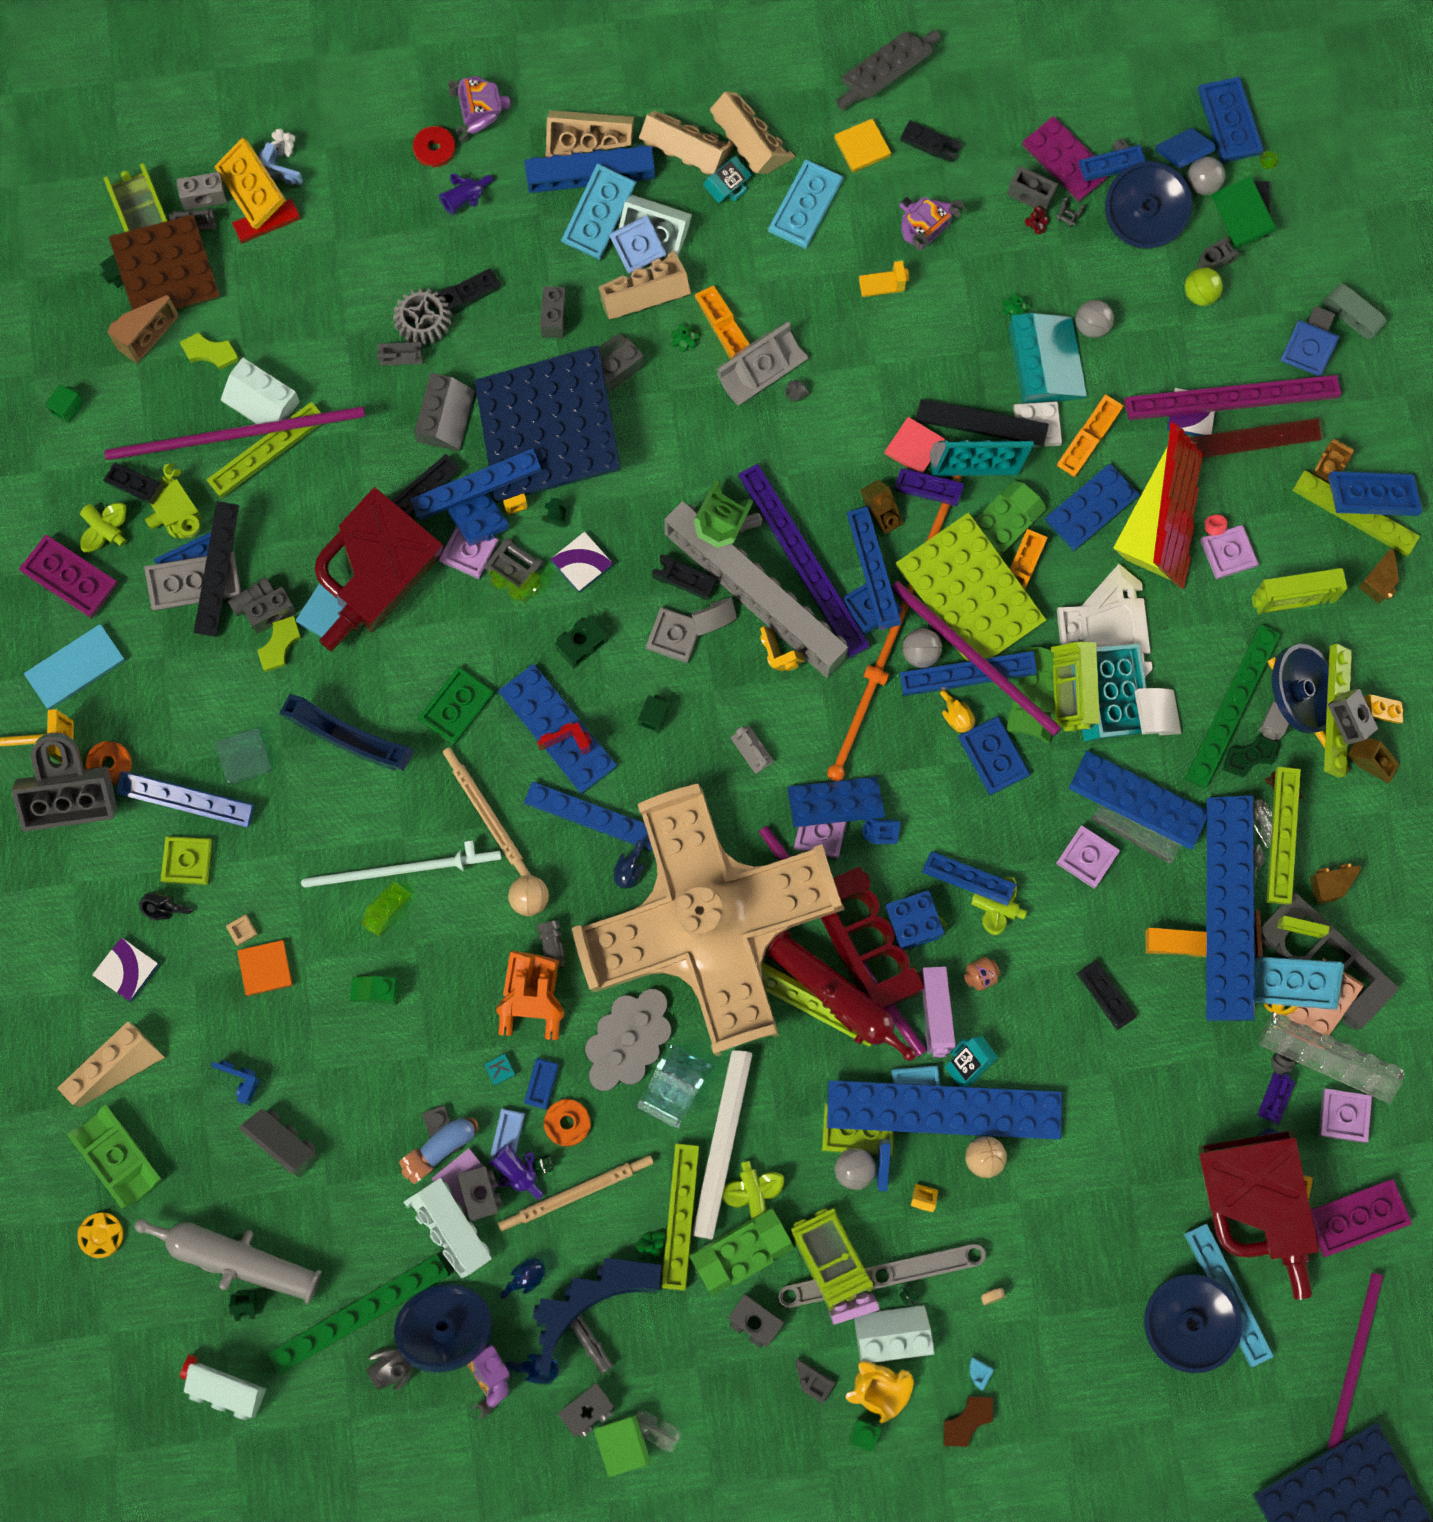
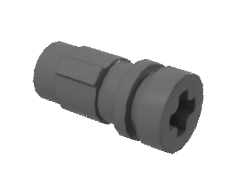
M265 576L258 580L259 583L256 584L254 582L252 587L245 589L227 601L236 616L244 613L242 607L274 591Z
M559 921L538 924L537 931L541 935L539 936V941H542L543 955L560 960L558 969L564 968L566 953L564 943L560 941L562 934L559 932L561 929Z

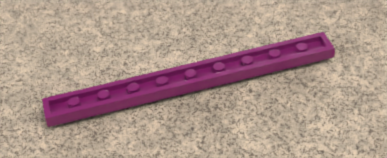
M1337 375L1131 396L1126 397L1124 403L1128 420L1338 399L1341 396Z

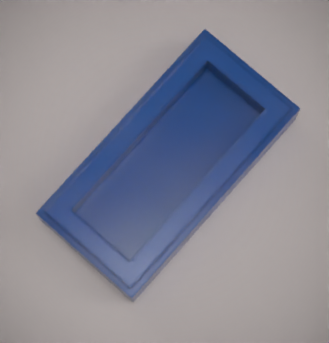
M536 1058L524 1104L547 1110L559 1067L558 1063Z
M881 1139L879 1143L877 1188L879 1191H887L891 1147L889 1139Z

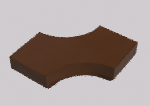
M968 1397L966 1407L959 1416L954 1419L944 1420L943 1446L968 1447L972 1433L979 1426L993 1423V1398Z

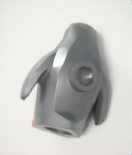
M397 1345L382 1346L369 1356V1360L378 1358L366 1370L373 1384L379 1390L397 1382L393 1389L397 1391L408 1382L412 1375L414 1366L402 1357Z

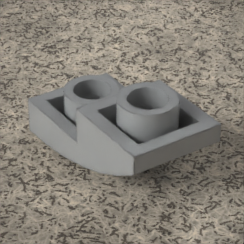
M731 597L710 603L711 607L691 613L698 636L721 628L737 619Z

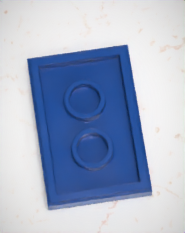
M998 716L958 736L989 796L1030 776L1028 769Z

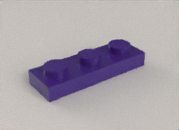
M901 468L894 488L897 492L958 507L964 490V483Z

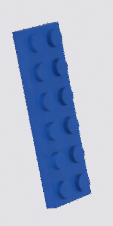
M534 664L498 690L502 698L537 741L544 734L550 732L554 734L560 731V728L568 723L575 724L578 722L582 731L588 732L592 743L589 744L591 752L582 755L573 736L545 749L581 795L617 768L614 761Z
M1089 751L1085 752L1068 788L1190 850L1195 846L1208 816L1206 809Z

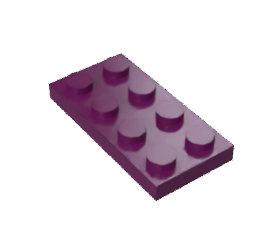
M1054 116L1022 142V146L1079 203L1110 178V176L1084 182L1078 162L1081 159L1093 157V155Z
M46 534L19 568L20 572L91 619L118 586L116 580Z
M1393 1179L1311 1209L1316 1239L1323 1257L1412 1224Z

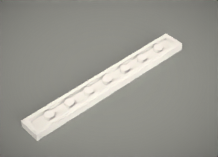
M732 1050L692 1232V1236L713 1239L752 1058V1053L747 1051Z

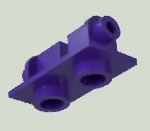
M1273 1072L1257 1116L1275 1124H1280L1295 1081H1292L1290 1076L1285 1074L1281 1076Z

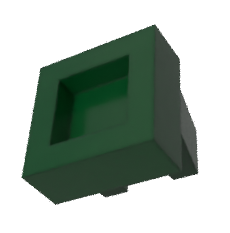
M551 498L549 503H545L544 508L548 510V515H544L542 520L558 527H566L570 506L559 498Z
M256 1291L231 1294L229 1311L230 1315L234 1316L235 1321H241V1313H248L250 1319H255Z

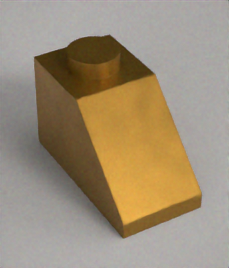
M1392 549L1386 553L1358 587L1379 604L1384 598L1389 600L1397 591L1394 586L1399 582L1395 553Z
M1367 738L1364 741L1355 742L1348 754L1357 767L1386 783L1391 782L1400 765L1379 740Z

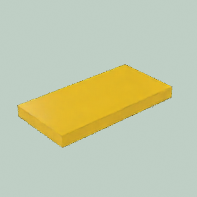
M243 137L214 166L251 226L255 229H258L286 201L248 140Z

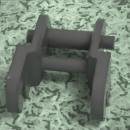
M1065 197L1059 210L1061 212L1056 217L1057 222L1062 220L1068 223L1070 228L1071 225L1075 224L1073 222L1074 219L1079 218L1085 205L1082 204L1079 211L1072 213L1065 209L1068 197ZM1065 212L1073 216L1072 219L1062 216Z

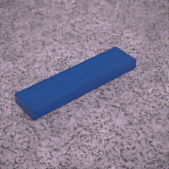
M932 851L922 870V873L1006 906H1008L1017 885Z

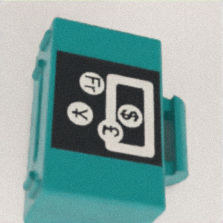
M735 156L711 176H708L703 186L718 203H721L728 196L732 201H736L747 192V187L743 183L752 174ZM737 188H740L741 191H739V192L735 195L733 192H734Z
M983 1036L971 1038L970 1041L963 1038L951 1051V1055L954 1057L945 1068L959 1087H968L975 1083L998 1056Z

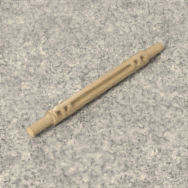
M450 747L445 749L443 754L453 768V774L496 839L510 864L516 867L521 877L531 875L522 861V855H520L515 844L466 770V767L460 764Z
M649 1155L631 1164L627 1162L568 1190L519 1210L518 1214L498 1222L501 1231H504L519 1223H528L544 1214L633 1176L632 1173L654 1164L653 1160Z

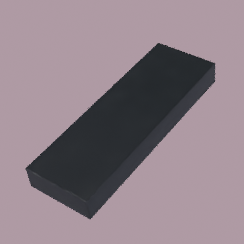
M115 462L103 479L106 484L150 504H154L165 487L161 482Z
M1097 960L1077 973V976L1116 1031L1137 1018Z

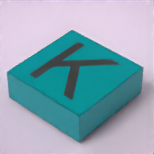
M505 1054L484 1064L494 1086L516 1076Z

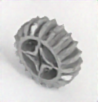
M419 288L418 293L411 289L410 296L403 294L404 301L398 300L397 304L399 307H394L395 315H393L395 328L399 330L400 336H405L408 342L411 340L413 342L422 341L424 346H426L428 340L434 344V338L436 337L441 340V333L447 334V327L451 326L450 319L452 317L444 296L439 297L437 291L432 294L429 288L426 292ZM429 305L435 307L440 314L437 315L435 312L430 311ZM406 319H410L411 322H414L416 328H413L410 325H408L406 323Z

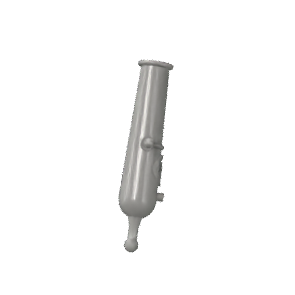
M139 1219L135 1223V1229L138 1233H148L163 1240L169 1254L175 1259L199 1266L201 1269L211 1273H221L223 1277L219 1287L222 1290H226L231 1281L237 1278L303 1299L305 1304H309L319 1284L321 1270L313 1272L251 1247L250 1241L253 1237L251 1230L245 1231L241 1240L236 1241L193 1223L182 1222L174 1225L171 1229L149 1224L145 1219Z

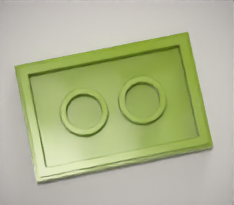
M825 1103L822 1151L843 1153L850 1148H859L867 1151L870 1155L879 1156L880 1140L889 1139L891 1144L890 1156L892 1157L893 1131L826 1128L827 1103Z

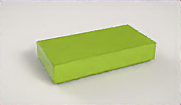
M1282 916L1278 919L1277 924L1278 929L1317 938H1323L1328 935L1330 928L1327 925L1289 916Z

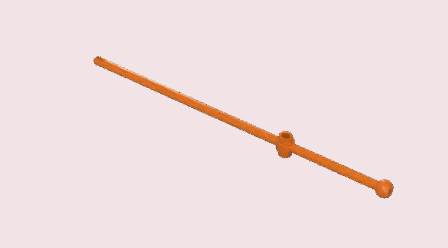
M953 476L952 481L960 482L962 476ZM941 504L927 541L940 532L950 508L949 504ZM908 584L907 589L914 594V589ZM903 600L900 604L902 613L899 614L901 625L909 608V605ZM901 625L890 628L876 665L871 666L868 664L863 677L868 678L869 682L837 760L827 770L828 778L833 781H841L844 778L845 771L843 766L878 683L884 686L888 679L889 673L884 671V666Z

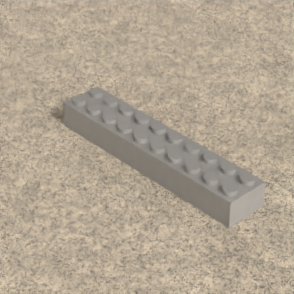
M682 501L664 519L665 535L706 572L716 578L724 588L768 627L772 628L795 651L803 653L804 659L828 678L846 659L848 650L846 641L841 636H835L830 632V627L824 621L820 620L819 622L813 617V612L807 606L802 607L796 602L797 598L791 592H785L774 577L771 576L769 578L757 562L752 563L747 558L748 556L744 550L739 547L736 549L732 544L716 548L698 538L693 522L698 511L691 504L687 505Z

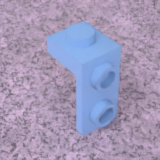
M266 142L264 150L261 149L259 153V159L271 178L282 180L288 185L296 184L301 186L303 180L300 172L275 165L278 157L275 144Z

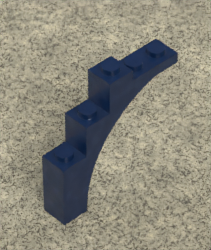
M604 1258V1264H599L597 1279H601V1281L572 1278V1285L567 1284L565 1299H570L569 1302L540 1298V1304H535L533 1319L537 1320V1327L546 1328V1330H541L539 1345H543L542 1355L537 1354L535 1369L540 1370L539 1377L549 1378L552 1353L558 1341L571 1323L587 1309L605 1299L621 1294L636 1292L657 1294L661 1265Z

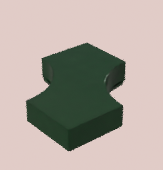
M1258 735L1254 743L1248 747L1240 749L1230 747L1221 770L1244 777L1248 769L1256 764L1272 765L1280 743Z

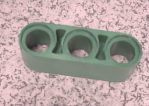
M1339 283L1324 299V304L1329 310L1367 339H1372L1387 322L1386 318L1345 284Z

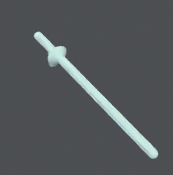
M473 840L465 841V856L462 855L460 849L457 855L451 858L304 878L301 881V885L303 887H313L457 866L464 872V865L501 860V852L493 851L475 854Z

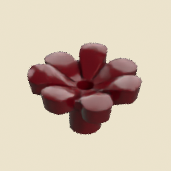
M1037 206L1034 208V212H1031V216L1025 219V225L1034 229L1038 235L1045 233L1046 228L1044 225L1049 224L1048 217H1044L1045 210L1041 209V206Z

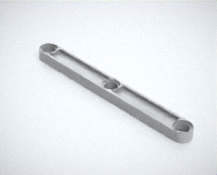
M972 1244L865 1268V1271L873 1284V1289L975 1267L984 1262L986 1255L980 1245ZM975 1248L980 1251L981 1258L978 1262L969 1260L968 1252L970 1249ZM879 1269H884L889 1274V1278L885 1283H880L875 1278V1274ZM845 1273L824 1277L823 1280L826 1283ZM814 1280L783 1287L778 1295L780 1303L787 1308L824 1300ZM785 1290H793L795 1292L796 1300L792 1304H787L783 1301L782 1295Z

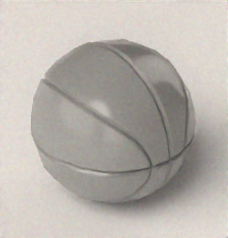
M1202 157L1194 161L1187 174V182L1190 188L1200 195H1211L1217 192L1225 180L1224 167L1218 160L1212 157Z
M1089 300L1078 309L1075 319L1076 325L1084 336L1100 338L1111 330L1114 323V314L1107 303L1100 300Z
M925 628L913 630L903 641V655L907 662L915 667H929L936 663L941 656V640L931 630Z
M850 1148L838 1156L834 1171L837 1180L842 1186L851 1190H861L866 1188L875 1178L876 1164L873 1157L867 1151L859 1148Z

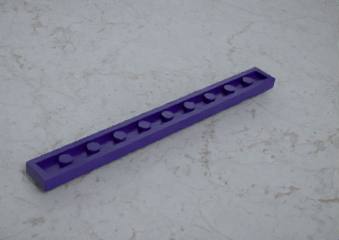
M756 464L739 473L740 481L834 634L841 636L846 641L848 657L851 659L869 649L870 645L759 465Z

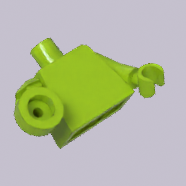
M166 464L163 468L164 475L160 481L165 487L154 504H151L155 513L144 520L151 530L164 524L168 533L174 538H194L201 531L199 521L202 520V517L178 480L173 478L181 474L180 469H174L172 472L175 464Z

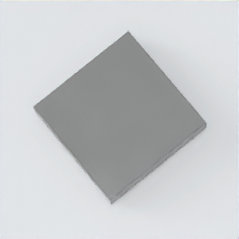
M661 607L648 639L646 650L688 664L698 637L692 617Z

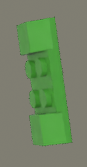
M715 479L693 521L697 537L716 548L734 543L753 500L747 499L738 503L722 494L720 483Z
M1013 481L974 521L1001 557L1046 511V507L1041 498L1026 484Z
M1041 647L1026 648L1025 652H1034L1037 675L1018 678L1016 687L1055 721L1054 653H1051L1049 649ZM1013 700L1006 727L1007 733H1023L1038 737L1043 742L1049 743L1051 733Z
M106 1104L84 1125L67 1133L68 1137L121 1209L136 1203L161 1181V1177L150 1164L147 1157Z
M769 1208L690 1254L689 1257L712 1297L727 1287L734 1286L772 1264L775 1259L794 1248L774 1210Z

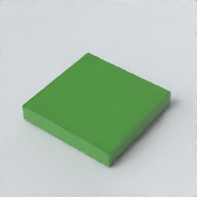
M636 1415L594 1429L608 1477L651 1464Z

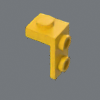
M903 261L894 262L892 272L859 276L861 296L867 297L904 292L905 284L909 281V273L907 268L904 269Z
M766 626L760 628L762 633L760 638L768 652V663L773 669L791 671L798 668V664L805 662L803 653L795 650L781 655L773 629Z
M1375 695L1364 696L1374 719L1397 724L1403 723L1401 701Z

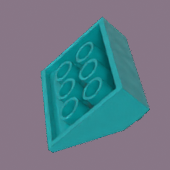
M1038 313L1012 315L1008 328L1022 404L1086 398L1087 394L1072 317Z
M943 440L935 442L930 451L932 476L1018 475L1034 446L1033 441L1013 442L1011 440H1003L1001 442H991L990 440H983L980 442H970L962 440L959 442H948Z
M1139 644L1096 647L1100 724L1091 725V729L1082 730L1084 742L1142 734L1134 692L1137 689L1147 688ZM1071 665L1073 677H1076L1075 665Z

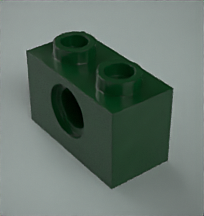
M589 615L586 619H579L574 624V628L568 633L567 631L563 632L556 639L557 642L555 644L557 651L574 669L608 642L607 634ZM577 637H584L586 639L583 644H576L574 642Z

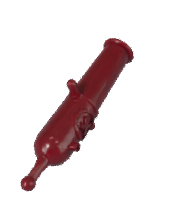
M784 931L774 938L767 947L766 957L768 959L773 958L818 998L824 1008H829L830 1013L834 1014L838 1021L851 1032L854 1031L857 1034L854 1039L856 1043L860 1045L863 1040L871 1045L887 1043L903 1054L905 1060L913 1061L916 1058L915 1049L906 1046L895 1035L894 1020L884 1008L792 939L789 931Z

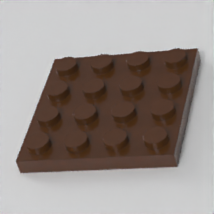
M194 215L109 236L132 310L166 295L170 297L176 310L220 299Z

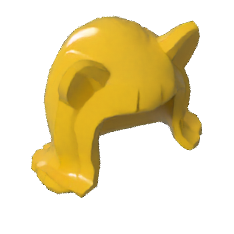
M867 1361L859 1362L860 1371L855 1378V1388L846 1394V1399L854 1404L861 1403L869 1411L880 1414L882 1417L879 1420L880 1423L893 1419L904 1409V1406L907 1405L914 1384L912 1374L905 1370H901L899 1374H896L884 1366L874 1365Z

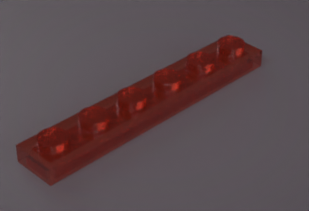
M1319 418L1196 436L1191 437L1190 440L1196 444L1197 449L1201 450L1202 458L1316 442L1322 440Z

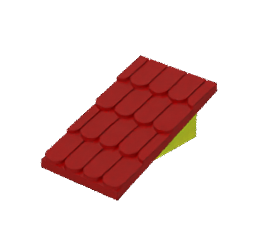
M1171 422L1168 446L1113 548L1125 560L1167 578L1177 587L1184 589L1191 558L1188 553L1194 530L1193 515L1199 492L1197 482L1202 464V452L1196 448L1195 443L1191 442L1184 429L1180 428L1178 424Z

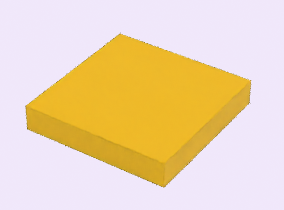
M873 119L837 133L834 136L853 173L891 157V152Z

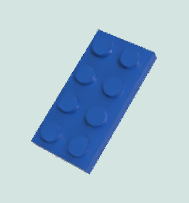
M1240 77L1199 85L1197 90L1221 163L1262 155L1264 150Z
M1108 464L1045 518V521L1075 552L1134 502L1140 494L1111 464Z
M1331 471L1328 476L1336 513L1419 516L1422 512L1414 474Z
M877 777L788 786L793 827L884 818V808Z

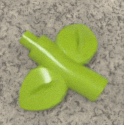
M124 503L108 505L102 515L92 504H87L81 510L80 515L91 526L81 537L80 545L83 552L100 549L106 539L112 544L117 543L120 547L125 545L127 540L122 537L123 532L118 529L126 519V505Z
M1014 877L1003 878L1016 884ZM1017 885L1008 906L974 893L971 905L985 911L982 917V924L990 934L998 935L1002 933L1007 926L1006 918L1013 920L1015 917L1025 918L1027 911L1020 909L1019 904L1012 903L1016 897Z
M750 1161L741 1163L743 1172L740 1173L742 1181H733L724 1186L722 1200L736 1208L746 1206L749 1203L752 1219L766 1211L765 1199L775 1198L779 1195L784 1185V1175L777 1172H766L758 1178L756 1169L752 1170Z

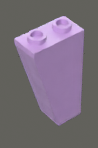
M946 967L923 968L921 976L925 987L922 990L927 1054H933L934 1058L947 1057V1054H950L955 1048Z

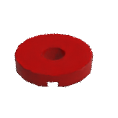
M430 126L417 133L413 140V151L416 159L421 164L437 168L446 165L452 160L455 152V142L448 130L440 126ZM436 143L440 145L439 149L435 151L429 149L431 144Z

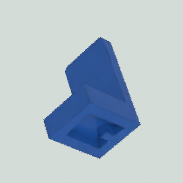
M220 1060L219 1064L213 1062L211 1065L213 1068L245 1079L244 1083H240L236 1096H238V1102L250 1106L260 1079L254 1077L256 1072L242 1068L241 1072L233 1069L234 1064Z

